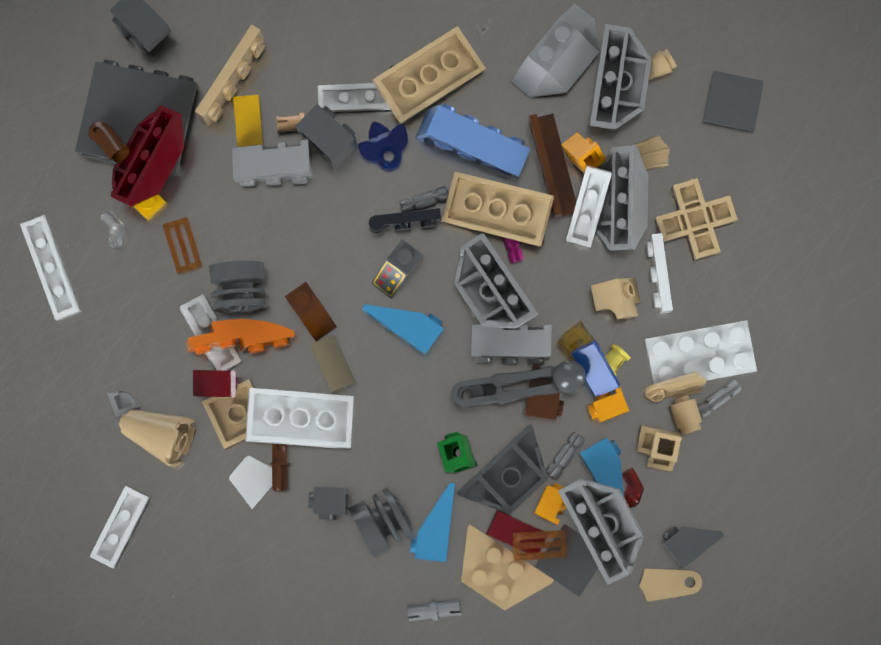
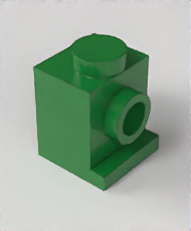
M453 432L445 435V440L437 442L445 472L457 474L478 466L477 461L474 460L468 436L459 432ZM460 448L461 456L457 457L456 451Z

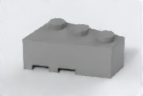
M301 140V145L287 146L286 142L278 143V146L264 147V145L232 148L233 179L236 183H240V186H255V182L265 181L266 185H280L281 181L291 180L292 184H305L307 179H313L312 153L309 140Z
M472 325L471 358H476V363H492V359H502L503 364H518V360H528L530 365H544V360L548 361L551 357L552 325H544V327L521 325L516 329Z

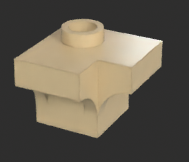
M618 278L591 285L596 311L611 310L615 313L617 319H628L638 316L636 304L641 302L636 278Z
M641 425L636 451L648 455L647 467L673 472L675 462L677 463L682 436L680 432Z

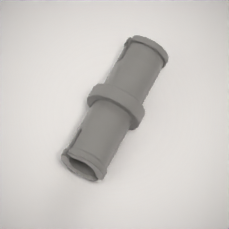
M460 599L444 602L431 600V603L407 605L409 622L426 619L438 621L442 617L462 616Z

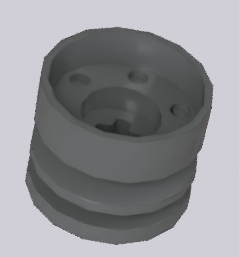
M229 261L209 265L210 283L222 286L221 290L211 292V297L223 299L222 301L211 303L212 311L225 312L227 314H243L266 308V300L254 299V297L265 295V289L253 287V284L265 280L263 262Z
M388 487L382 490L387 499L386 502L381 504L376 494L372 495L375 508L370 509L364 501L348 508L374 557L389 549L387 536L391 535L398 544L402 542L397 534V531L403 529L408 539L413 536L410 520L399 499L389 491Z

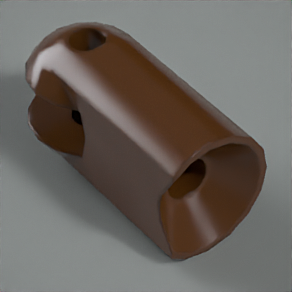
M95 121L91 124L88 130L90 139L95 141L106 155L117 164L124 161L128 157L130 149L115 130L104 121Z

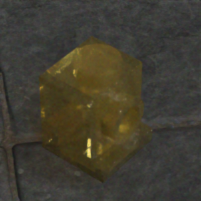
M581 320L563 333L558 341L573 360L574 358L571 353L574 349L580 347L577 344L579 339H583L586 344L595 340L584 327Z

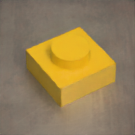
M156 195L134 205V207L149 221L166 202L159 195Z

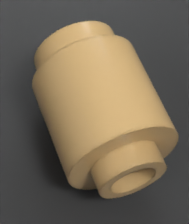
M689 395L674 399L675 404L670 407L677 430L680 429L682 435L701 430L700 423H702L696 399H690Z

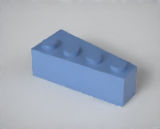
M442 103L441 106L437 105L426 111L415 138L424 141L426 137L435 140V146L450 151L456 149L458 150L457 154L464 159L471 161L480 159V165L510 178L519 177L531 149L524 146L525 141L514 136L510 138L501 135L502 131L494 126L488 125L486 128L478 124L479 120L467 114L463 117L455 113L456 109L447 104Z

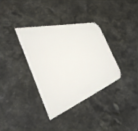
M247 456L233 471L229 480L251 509L256 506L272 487V468L251 456Z

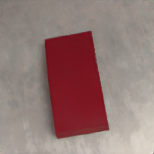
M193 370V396L236 397L238 381L235 371Z
M498 510L486 533L499 541L538 557L548 535L546 531Z

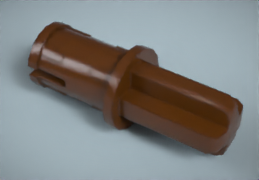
M272 443V463H269V466L272 467V490L284 492L288 489V467L290 466L287 456V444H280L279 450V444Z

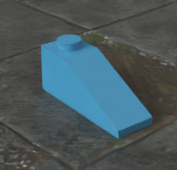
M367 304L362 308L363 312L425 356L444 331V328L440 326L443 322L431 313L427 317L423 313Z
M606 437L581 452L579 456L595 482L619 488L623 495L621 459L618 456L621 454V451L614 440L609 441Z
M449 483L419 529L417 537H412L410 553H415V559L446 562L455 483Z

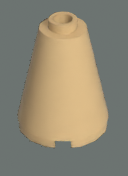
M129 410L121 416L119 421V427L123 435L166 465L174 468L182 463V461L178 460L181 454L187 455L195 433V428L191 426V423H195L194 420L185 416Z

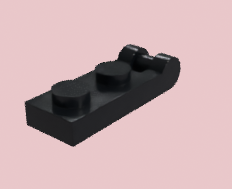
M440 208L375 215L369 220V228L372 233L380 234L384 231V228L395 227L396 231L410 230L411 225L421 224V228L436 227V223L441 222Z

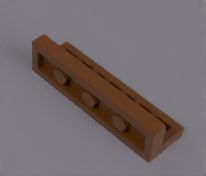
M537 114L529 115L528 123L546 193L554 196L551 207L553 220L571 216L575 209L576 199L554 114L538 117Z

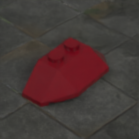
M160 105L155 112L137 124L127 143V147L130 149L128 157L121 163H116L113 168V190L111 191L113 199L132 207L161 192L184 149L182 115Z

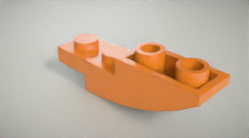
M229 319L211 322L209 326L210 333L188 337L186 346L188 353L195 352L196 355L210 352L213 347L221 346V349L235 347L236 342H239L241 352L249 351V354L263 351L264 347L274 345V348L285 347L289 345V341H292L295 333L294 330L271 322L253 319Z

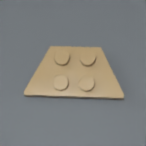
M469 524L467 527L461 582L503 610L509 609L554 581Z

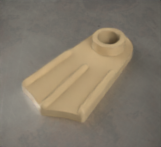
M659 135L634 144L638 148L646 170L668 166L670 148Z
M698 371L648 386L645 389V396L653 402H659L669 397L676 398L701 393L704 384H706V379Z
M644 569L639 587L643 591L646 601L650 602L695 594L701 589L702 579L697 572L692 570ZM688 577H692L695 580V585L691 588L685 585V580Z

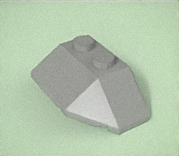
M574 4L555 22L531 51L510 82L529 98L567 93L599 54L595 19Z
M605 24L592 100L590 126L616 130L644 111L652 59L631 28Z
M637 146L611 147L606 161L599 166V169L610 171L612 175L595 232L611 251L633 250L648 227L649 176Z
M484 233L461 246L454 284L481 326L516 329L538 315Z
M581 478L558 490L607 585L631 574L644 535L620 489Z

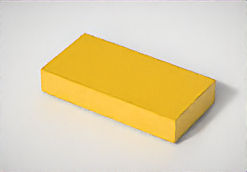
M259 94L233 97L237 147L264 145Z

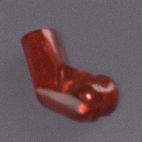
M632 467L622 473L628 484L624 499L629 508L639 504L644 491V487Z

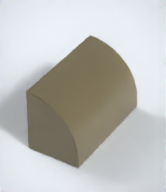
M330 336L310 344L332 394L356 384L335 336Z

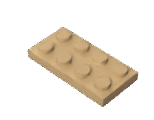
M251 24L195 110L200 121L208 126L211 125L212 121L216 123L223 113L222 106L225 101H230L237 91L235 86L240 78L244 80L251 70V66H249L254 57L258 58L265 48L261 30Z
M457 26L380 74L372 82L399 123L402 124L479 75L486 68Z
M454 172L442 222L541 247L554 196Z

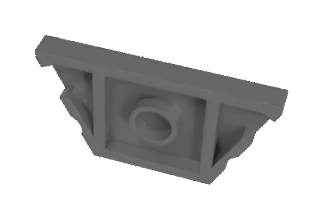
M529 424L468 481L457 494L507 514H511L548 479L533 426Z

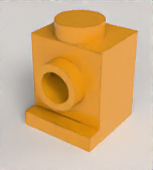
M578 132L561 144L569 160L583 173H585L587 165L597 168L606 161L599 145L589 137L584 139Z
M620 386L613 390V395H610V392L599 397L595 396L596 402L587 405L592 420L597 419L599 424L629 411Z
M554 483L552 487L546 485L533 514L558 525L560 520L556 518L557 513L562 515L566 508L558 490L564 487L557 483Z

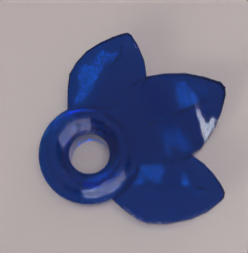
M375 121L372 122L369 129V141L358 144L361 155L368 161L377 162L384 169L391 170L396 168L402 160L401 151L408 144L406 128L403 124H399L390 132L384 125ZM392 153L394 155L393 160L386 161L384 159L385 154Z

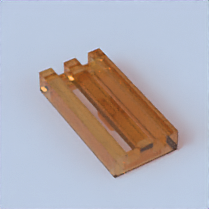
M188 217L162 224L177 274L203 267ZM182 224H184L195 260L194 263H191L180 229ZM172 227L175 228L185 266L180 264L170 231Z
M565 530L512 533L513 559L515 561L567 558ZM560 537V541L519 543L521 539ZM561 547V551L520 553V549Z

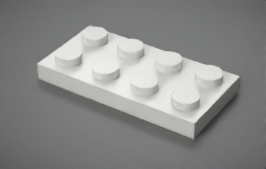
M747 320L644 340L653 384L696 371L705 377L706 381L757 371Z
M249 388L245 441L350 449L354 396Z

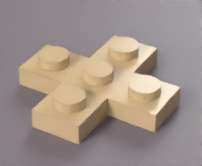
M698 178L673 185L672 189L679 210L655 218L659 233L663 235V242L687 236L695 260L720 253L714 228L738 220L730 195L705 202Z

